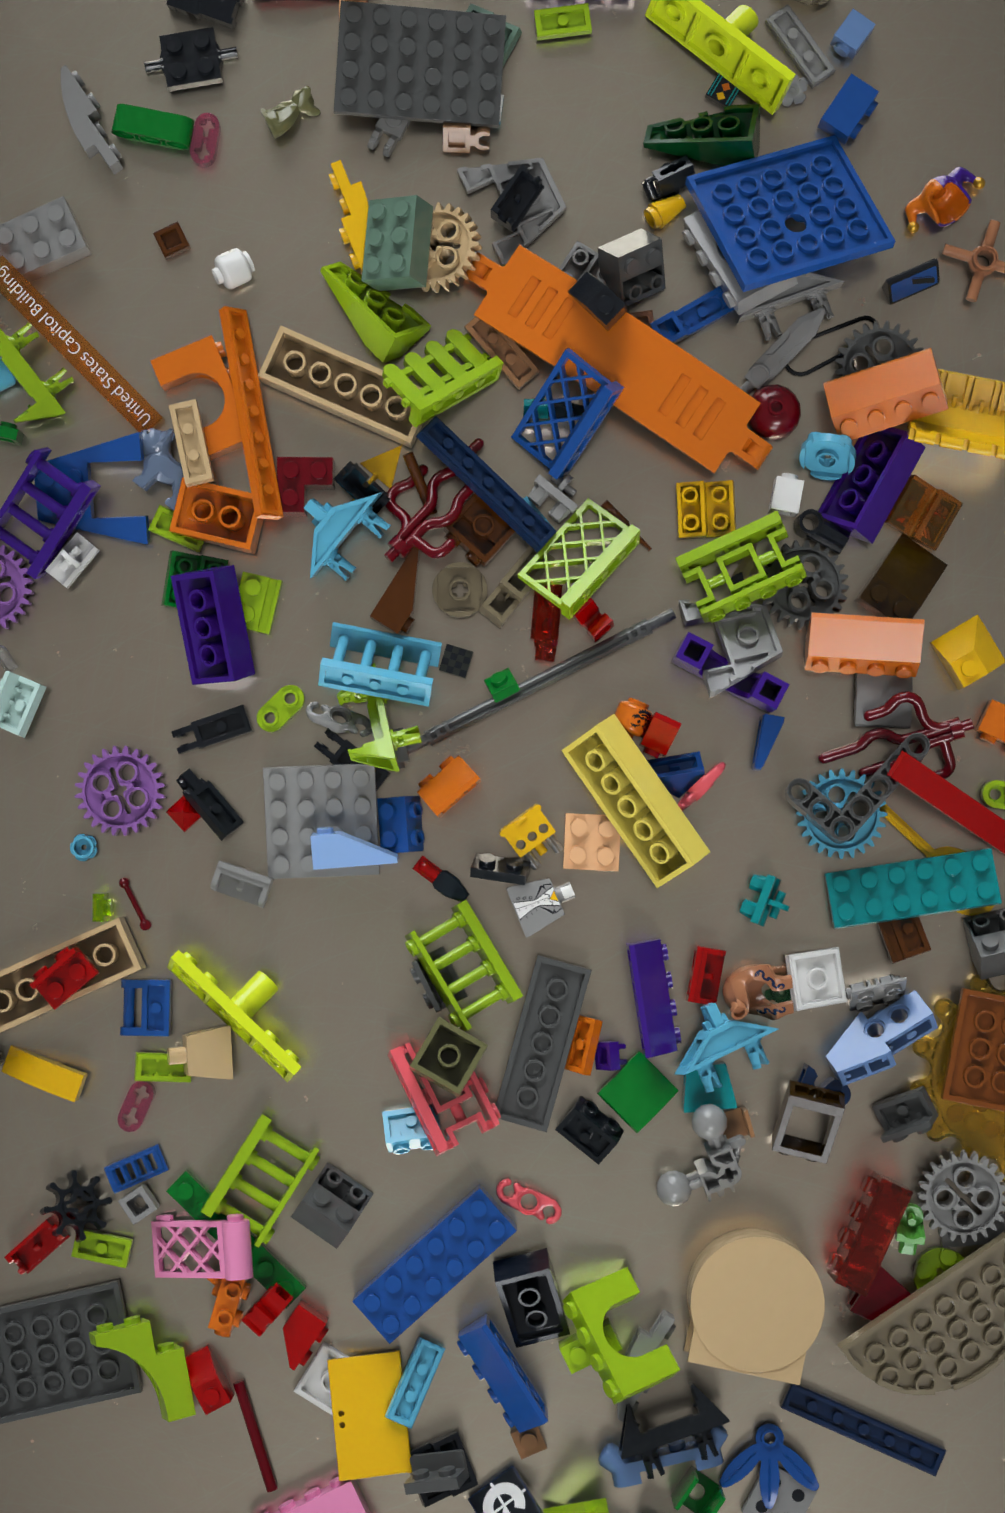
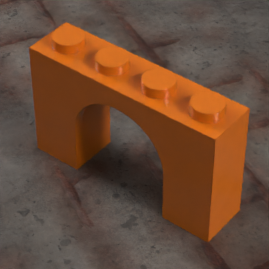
M212 335L150 360L160 386L164 391L194 379H207L215 382L222 388L225 397L223 411L214 423L203 428L210 461L243 447L229 367L226 368L222 359L227 355L221 341L215 342Z

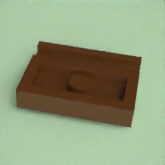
M919 916L877 923L892 964L931 951Z

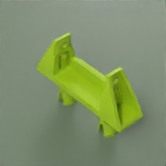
M29 322L10 337L5 335L0 328L1 361L30 398L32 397L36 402L32 406L29 404L27 406L28 409L13 420L14 423L58 417L66 413L57 402L55 395L74 382L72 377L60 383L58 382L67 372L64 367L47 381H41L25 361L20 350L39 337L37 331L27 337H23L32 327Z
M344 690L337 693L340 705L349 702H368L367 709L374 741L365 743L360 748L348 749L351 761L390 771H400L396 751L402 746L422 743L418 725L400 731H393L390 728L386 704L390 699Z

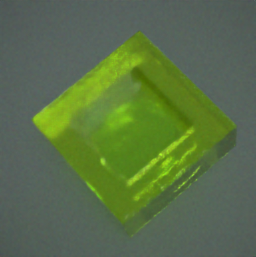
M109 893L93 894L92 922L108 921V916L113 914V900L109 899Z

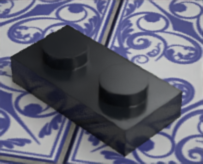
M476 853L471 865L470 877L525 885L530 873L531 861H525L516 857H499L490 853Z

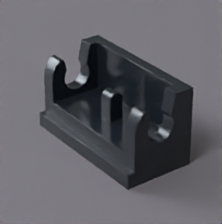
M521 164L492 206L491 218L514 233L544 189L541 177H533L529 173V169Z

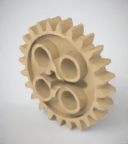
M437 202L436 208L433 210L426 287H421L425 292H428L431 287L435 293H438L440 286L449 291L451 282L459 287L458 278L462 277L468 280L467 269L475 271V267L471 263L472 261L480 260V257L475 253V251L482 249V246L476 242L482 238L476 231L478 226L474 221L471 222L472 218L468 213L464 214L460 207L454 210L450 203L444 209L440 202ZM456 230L454 236L447 238L449 232ZM455 256L452 263L445 265L448 258Z

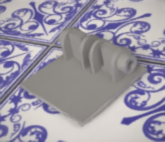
M891 974L880 977V983L875 978L874 985H871L870 981L867 980L866 987L864 982L850 984V988L845 989L846 997L850 999L849 1011L865 1012L871 1010L874 1005L884 1003V1005L888 1006L895 1003L905 994L907 978L894 977Z

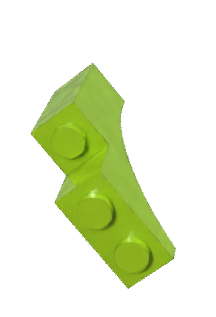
M140 1315L124 1318V1323L113 1326L112 1322L97 1325L96 1331L89 1332L92 1345L124 1353L143 1369L155 1389L164 1420L172 1422L196 1415L184 1348L177 1344L174 1345V1342L170 1341L157 1345L155 1350L149 1320L141 1318Z

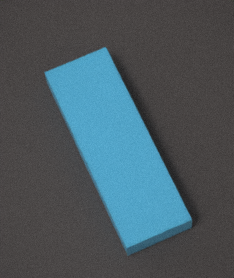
M418 1337L384 1417L412 1429L445 1348Z

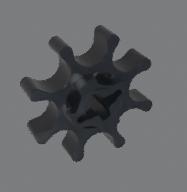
M72 1170L67 1173L69 1181L67 1189H60L54 1182L46 1186V1190L55 1195L56 1203L53 1207L46 1206L40 1209V1214L54 1213L58 1216L59 1225L52 1231L53 1236L61 1235L65 1226H71L76 1232V1242H81L86 1239L84 1233L86 1223L94 1224L98 1230L106 1227V1222L97 1217L96 1211L99 1205L106 1206L111 1204L112 1198L108 1197L102 1200L94 1195L93 1189L100 1181V1177L95 1176L90 1179L87 1186H81L77 1182V1171ZM74 1202L75 1204L86 1205L85 1207L80 1208L79 1210L73 1207H66Z

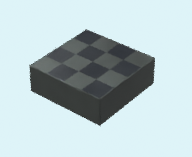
M447 644L439 671L466 679L473 651Z

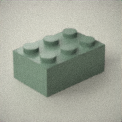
M417 195L369 200L361 281L378 291L426 287L433 206Z

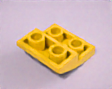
M733 480L676 483L679 538H718L736 530L735 487Z

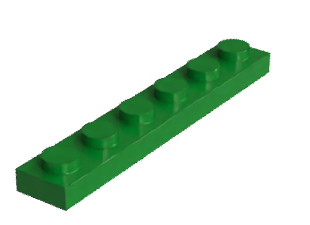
M188 1170L166 1191L195 1220H227V1216L222 1213L218 1215L214 1212L210 1218L201 1212L211 1192ZM210 1227L207 1232L217 1241V1227ZM250 1231L254 1278L266 1290L277 1282L294 1298L287 1305V1309L307 1286L263 1243L259 1248L255 1246L256 1236Z

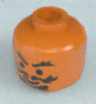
M629 697L628 701H621L618 704L615 715L633 739L634 736H644L652 719V713L648 710L649 705Z

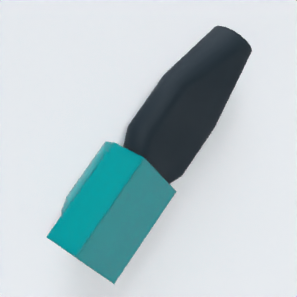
M524 399L523 417L534 399ZM565 402L554 403L556 418L567 417ZM572 403L574 416L582 415L584 406ZM540 405L537 409L538 417L540 419H548L550 417L548 405Z

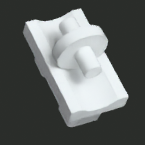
M77 532L45 571L68 589L100 550Z

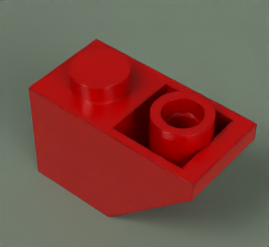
M302 1299L283 1326L289 1367L294 1371L299 1364L304 1366L313 1353L309 1350L314 1341L320 1343L329 1330L325 1326L329 1318Z

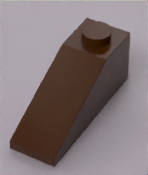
M415 546L370 615L372 620L398 635H401L402 631L407 633L415 621L412 615L414 614L420 556V551Z

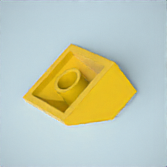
M978 614L930 642L958 690L967 687L1005 663L1003 655Z

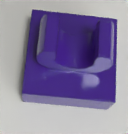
M598 1041L595 1054L596 1070H621L620 1065H625L627 1059H620L619 1050L625 1049L626 1045L620 1044L618 1041Z

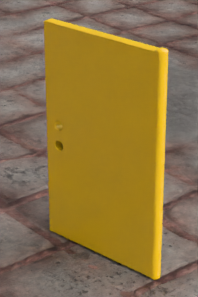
M400 1350L327 1359L339 1481L412 1473L408 1427L384 1417L402 1376Z

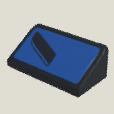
M934 258L886 279L882 289L889 304L897 303L938 285L940 281L938 260Z

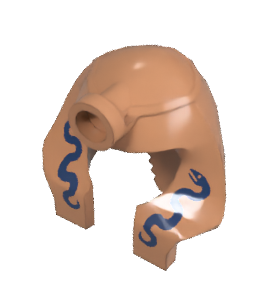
M757 964L740 967L733 971L726 978L723 985L724 1001L730 1008L732 1018L740 1020L748 1014H753L770 1020H777L785 1015L794 1013L792 1000L772 1004L762 993V986L765 983L772 991L793 988L791 975H786V965L772 967L770 964Z

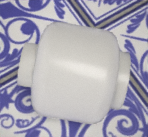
M233 248L215 258V268L212 269V274L218 285L223 283L226 288L231 290L249 282L252 279V272L255 271V268L246 251L242 252L237 248Z

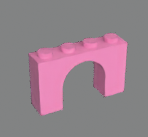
M339 1476L329 1482V1486L321 1490L319 1487H315L304 1494V1498L296 1502L293 1499L282 1503L278 1507L279 1510L274 1513H371L356 1480L339 1481Z

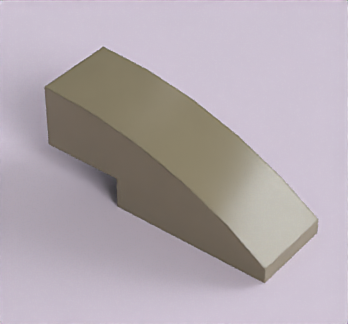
M531 546L504 576L479 609V612L498 628L504 625L532 590L530 586L518 578V573L538 553ZM549 553L547 554L548 561L555 560L553 556ZM545 568L533 569L528 576L534 580H540L545 573Z

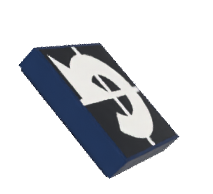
M513 1465L468 1498L475 1513H543L517 1468Z

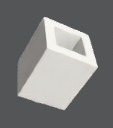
M782 473L781 476H776L773 482L768 512L778 511L780 515L796 517L799 513L804 480H798V476L791 473Z

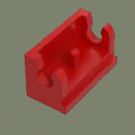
M695 945L686 1001L705 1005L716 1003L717 1005L726 955L725 950Z
M51 1215L4 1258L8 1263L14 1262L19 1267V1274L23 1275L25 1272L28 1274L71 1235L64 1228L61 1235L53 1236L52 1231L58 1227L59 1222Z

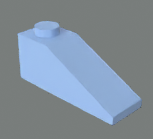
M333 827L317 828V833H312L310 836L313 870L398 863L399 860L397 853L345 832L334 831Z

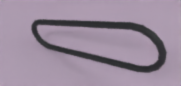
M860 316L858 318L852 319L840 325L817 333L812 339L828 334L835 330L841 329L843 327L859 322L861 320H870L871 322H873V324L876 320L871 316ZM840 353L804 372H796L788 364L785 368L793 375L805 376L835 361L837 358L843 357L844 354Z

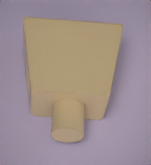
M223 1024L183 1034V1047L167 1048L168 1065L184 1064V1074L187 1076L233 1079L230 1025Z

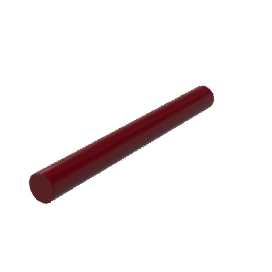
M244 1380L233 1383L266 1490L267 1492L277 1490L278 1487Z

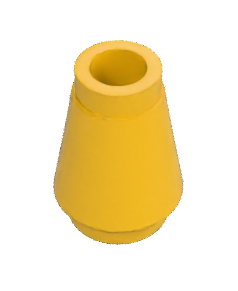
M680 194L650 203L648 208L644 210L645 220L652 229H662L682 210L686 209V203Z

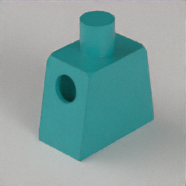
M724 1061L713 1063L720 1083H722L721 1088L713 1087V1092L705 1093L697 1070L684 1075L682 1111L684 1113L695 1112L697 1108L706 1104H713L721 1109L737 1108L729 1073Z

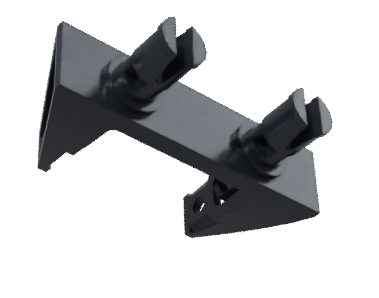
M692 1382L688 1384L694 1400L693 1406L696 1407L697 1414H690L652 1427L643 1433H640V1424L636 1422L630 1403L626 1404L618 1453L622 1460L637 1454L641 1455L648 1479H654L653 1463L661 1476L665 1474L657 1449L660 1446L685 1437L695 1436L701 1460H708L706 1445H708L714 1457L719 1455L711 1430L730 1421Z

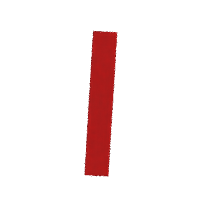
M901 751L887 776L1005 855V820L906 752Z

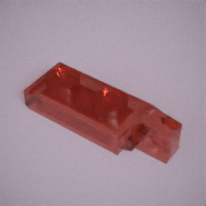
M550 585L551 592L561 598L563 585ZM534 590L531 639L534 640L536 647L535 660L554 662L558 644L561 609Z

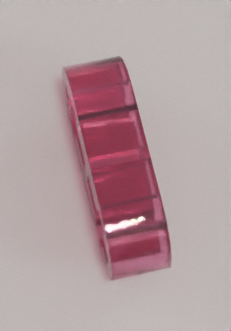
M211 113L199 115L193 130L190 155L193 162L201 168L209 167L215 162L221 126L217 117ZM207 121H211L212 126L215 128L209 129L208 137H205V131L201 126L206 125ZM203 143H205L206 150L210 155H205L204 159L201 160L197 152L202 151Z
M137 1081L130 1087L117 1118L118 1125L124 1131H136L144 1123L156 1094L155 1087L151 1082ZM145 1086L147 1087L146 1092L149 1094V1097H144L140 1104H138L136 1101L139 1094L135 1090ZM133 1108H136L135 1119L138 1120V1123H133L129 1126L124 1115H129Z

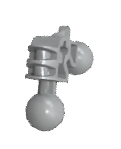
M702 1105L695 1110L692 1116L693 1130L699 1137L707 1140L703 1144L710 1160L700 1158L693 1161L697 1171L687 1175L676 1170L668 1171L661 1175L656 1189L658 1197L664 1204L672 1207L680 1206L688 1201L692 1190L702 1186L709 1202L711 1201L712 1193L717 1192L720 1197H723L724 1189L728 1187L735 1192L733 1185L738 1183L742 1176V1171L738 1164L741 1157L739 1154L746 1140L740 1134L727 1139L726 1135H723L727 1128V1117L724 1111L716 1105Z

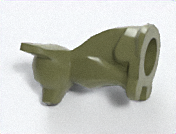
M309 86L295 90L292 99L289 101L280 102L272 109L266 110L262 108L260 110L274 139L282 136L293 126L300 112L309 116H318L321 113L314 106V99Z

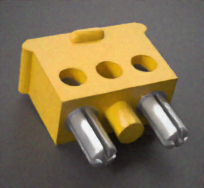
M534 804L499 831V835L507 839L520 858L524 857L526 861H531L527 856L528 853L538 868L541 864L531 850L535 848L540 856L545 854L548 850L542 843L546 840L556 854L560 853L549 839L551 837L560 851L563 850L562 845L554 836L555 829L542 813L539 804ZM541 824H546L547 826L544 832L539 831ZM530 832H535L536 834L533 840L527 838ZM523 840L524 846L522 848H517V841ZM531 861V868L536 870L537 868Z

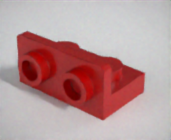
M78 947L72 949L64 948L54 957L56 962L50 968H47L45 965L32 976L35 980L30 984L31 988L37 989L54 1010L58 1009L99 973Z

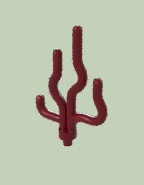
M476 438L468 447L477 454L484 446V441L481 438ZM421 464L419 468L424 477L428 472V467ZM448 467L439 470L431 477L427 485L426 503L412 518L396 503V497L400 493L415 486L411 475L407 479L395 483L387 491L389 493L387 496L391 500L386 504V508L401 521L400 531L387 543L390 549L384 554L385 558L391 563L398 556L404 558L413 546L427 556L437 559L445 557L456 546V542L452 538L447 539L440 547H433L422 539L429 530L443 528L456 521L461 514L464 502L473 493L465 484L454 497L450 511L446 515L425 520L437 506L440 483L456 475Z
M909 691L899 692L893 695L884 705L866 711L863 715L866 721H873L891 714L900 704L908 702L913 705L917 719L924 728L907 734H897L889 729L875 728L866 732L854 743L821 753L818 760L820 763L826 764L857 754L865 750L876 739H884L893 744L900 745L909 735L922 733L929 739L930 749L940 746L945 765L942 769L934 772L946 779L952 775L956 767L955 756L950 742L965 738L964 732L974 729L971 718L960 721L959 717H955L944 722H935L930 719L920 696ZM911 740V741L909 742V744H912V743H915V742H918V741H917V740ZM921 743L916 747L915 754L922 752ZM886 760L860 768L858 771L859 776L861 777L863 774L866 775V778L872 776ZM892 761V762L890 763V769H891V767L893 766V764H894L895 761Z

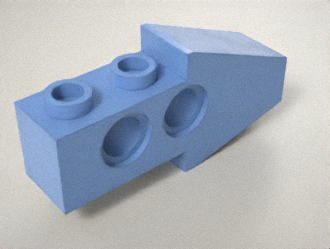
M916 990L908 995L901 996L899 1000L887 1008L878 1010L869 1019L866 1018L863 1012H860L826 1055V1059L834 1075L842 1086L894 1067L896 1062L893 1055L938 1028L933 1012Z

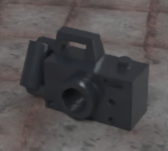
M686 155L671 163H665L659 169L652 171V176L642 182L648 201L655 202L659 199L679 194L680 189L686 186L687 176L695 174L694 166Z

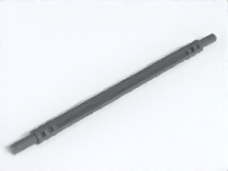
M671 608L649 620L645 618L641 622L635 623L631 627H627L602 642L519 683L520 691L497 703L492 697L447 721L441 722L439 725L433 726L429 730L427 729L424 731L425 734L420 736L422 743L407 746L408 755L429 744L433 746L435 743L441 742L460 730L652 634V630L676 618L674 611Z

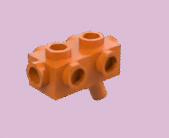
M206 1278L215 1285L212 1295L217 1297L208 1328L214 1329L216 1335L230 1337L234 1327L239 1328L244 1314V1311L240 1310L242 1300L248 1299L252 1284L247 1283L248 1279L229 1281L219 1278Z

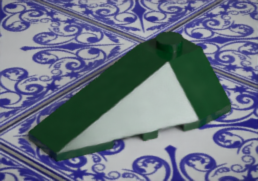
M760 104L730 105L723 107L724 112L708 115V112L705 111L698 113L699 117L684 121L682 118H676L650 124L647 126L643 142L644 148L682 157L687 155L691 159L721 166L758 157L760 149Z

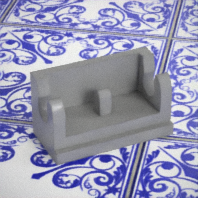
M219 861L210 887H212L211 890L264 908L274 879L225 861Z

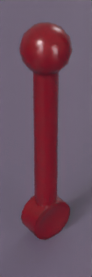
M121 878L119 886L125 889L141 921L140 928L145 931L149 930L152 924L150 920L144 917L129 887V879Z

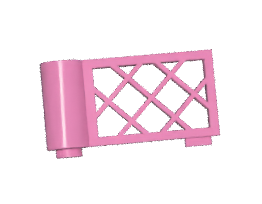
M244 1214L227 1215V1220H174L173 1215H156V1220L151 1221L155 1278H219L238 1281L254 1277L250 1219L244 1218ZM161 1227H166L173 1234L168 1243L162 1238ZM187 1227H190L197 1235L191 1244L182 1235ZM210 1227H217L218 1240L215 1244L205 1235ZM177 1240L186 1249L181 1257L172 1250V1246ZM200 1240L209 1249L204 1258L195 1249ZM166 1254L175 1263L171 1270H164L163 1258ZM213 1254L219 1260L220 1271H214L207 1263ZM189 1255L198 1263L194 1271H191L184 1263Z

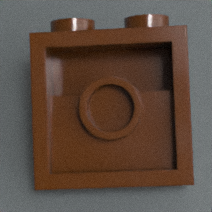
M476 493L463 505L457 520L444 527V532L447 533L444 538L446 540L449 538L454 539L456 542L455 548L460 545L467 551L465 557L477 567L481 564L484 568L515 534V531Z

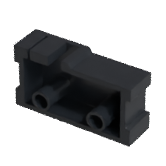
M167 0L166 5L170 10L178 11L187 16L190 13L194 14L198 20L204 18L235 29V18L239 6H243L244 0Z

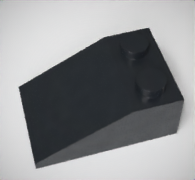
M547 1248L493 1262L495 1284L516 1348L570 1335Z

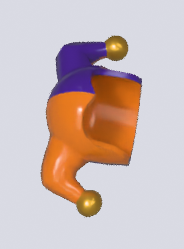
M963 167L955 168L948 176L942 175L931 179L925 185L922 193L905 207V214L909 223L908 231L916 233L919 230V224L916 222V219L922 213L928 214L938 226L944 227L956 222L966 213L972 201L967 191L963 188V183H971L976 189L980 190L984 188L985 180L982 177H976Z

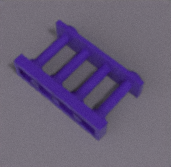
M48 447L33 450L29 454L25 462L28 465L0 509V539L29 560L31 566L26 573L34 579L46 576L47 572L45 570L62 550L101 487L94 480L76 483L47 462L46 459L52 451ZM40 470L71 492L73 498L68 506L61 505L32 484ZM25 493L57 515L59 521L54 528L49 529L18 506ZM11 516H14L43 537V542L45 543L40 551L33 550L4 529Z

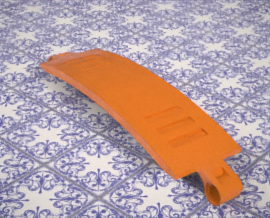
M520 244L505 266H500L476 252L480 260L472 261L471 264L475 267V271L467 269L466 274L469 280L487 291V295L474 313L475 317L555 367L565 349L570 348L611 382L617 381L624 387L613 404L614 407L712 473L716 472L729 452H732L738 458L759 470L773 449L771 444L747 427V423L761 404L759 401L628 312L607 331L568 293L578 280ZM568 359L565 364L566 375L569 377L578 376L576 364ZM585 378L587 389L596 393L601 384L593 378Z

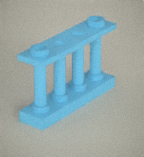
M333 622L330 647H335L336 649L333 659L322 657L318 686L429 707L434 678L426 676L429 666H439L441 642ZM347 650L363 653L361 663L344 662ZM374 655L391 658L388 670L371 667ZM402 660L418 663L415 675L399 672Z

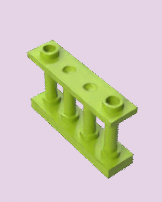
M464 900L451 908L454 912L452 918L420 937H418L415 930L405 935L407 940L405 945L409 953L413 957L416 956L447 1007L450 1013L448 1015L450 1023L463 1031H467L472 1028L468 1021L469 1018L500 999L502 1001L505 1000L509 1004L523 997V994L468 901ZM457 927L463 928L468 936L466 942L433 961L425 946ZM471 951L477 952L482 960L480 962L481 966L447 986L439 971ZM484 976H491L496 984L495 990L461 1010L453 995Z
M261 1113L201 1209V1212L210 1218L214 1212L218 1215L222 1213L225 1216L244 1214L227 1203L228 1200L223 1198L229 1188L232 1190L236 1188L272 1210L273 1212L264 1226L244 1214V1218L250 1219V1231L257 1235L254 1245L258 1248L262 1242L267 1245L275 1232L272 1226L307 1169L313 1171L321 1158L317 1155L319 1148L313 1146L308 1153L273 1131V1127L269 1125L272 1119ZM260 1139L264 1142L268 1140L303 1162L294 1177L257 1154L258 1151L254 1148ZM247 1164L250 1166L252 1164L286 1185L287 1189L281 1199L277 1201L242 1179L243 1175L239 1174L243 1165Z

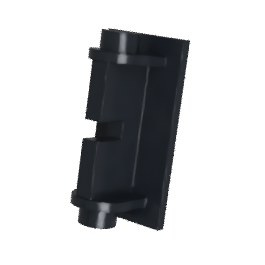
M349 461L333 479L355 500L383 492L372 506V510L377 514L391 500L387 496L389 493L385 492L375 481L369 484L366 480L370 476L358 466L357 462L354 464Z

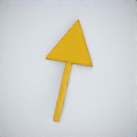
M402 445L360 463L373 474L367 481L369 484L379 479L388 488L392 487Z

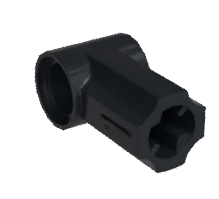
M808 509L801 513L794 520L793 524L794 531L798 536L809 538L816 543L818 542L821 546L829 548L830 551L837 555L841 553L851 534L823 518L821 513L814 509ZM804 517L810 518L813 521V530H808L804 527Z

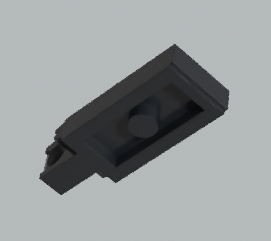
M190 768L176 780L182 788V793L186 800L221 841L244 823L209 780L206 782L202 778L198 779Z

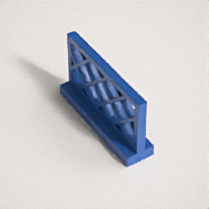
M570 348L565 349L511 438L550 469L549 474L556 480L570 473L624 387L617 381L611 382ZM568 359L576 364L578 376L567 377L565 364ZM585 378H593L601 384L596 393L588 394ZM579 379L581 395L570 397L568 381ZM561 382L564 398L553 399L551 391L553 383ZM582 399L584 412L580 416H574L571 401ZM565 402L567 417L556 418L554 403ZM547 404L550 420L539 421L537 409L540 405ZM568 421L570 434L568 437L560 438L558 422ZM551 423L554 439L543 440L540 425ZM534 426L536 441L530 442L521 435L526 427ZM555 443L557 455L553 460L545 454L544 444Z

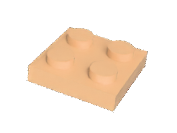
M565 813L563 869L619 871L620 834L606 815Z

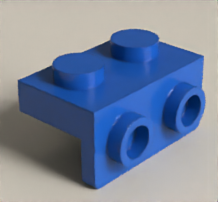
M420 796L378 798L380 847L395 853L423 851L425 836L422 831L423 808Z

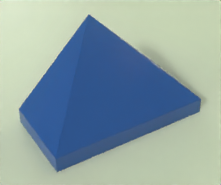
M700 751L647 760L669 793L677 798H680L705 774Z

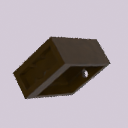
M790 1080L772 1133V1150L782 1155H793L805 1158L810 1162L827 1164L845 1111V1093ZM793 1106L832 1115L823 1143L785 1134Z

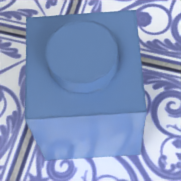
M853 8L834 34L830 45L833 46L835 52L840 56L849 57L853 60L872 34L876 24Z

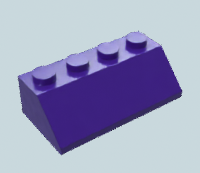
M894 427L858 438L854 445L856 450L854 469L851 473H844L840 479L834 481L818 511L823 518L850 532L851 537L871 544L875 541L926 448L922 443L908 439V431Z
M235 566L213 567L172 575L171 581L192 685L231 682L254 675L255 669Z
M659 938L626 943L643 1055L645 1058H652L678 1051L677 1044L681 1043V1034L679 1027H674L672 1017L677 1016L675 999L670 1000L668 991L669 988H673L671 972H666L664 961L669 960L667 945L661 944V939Z

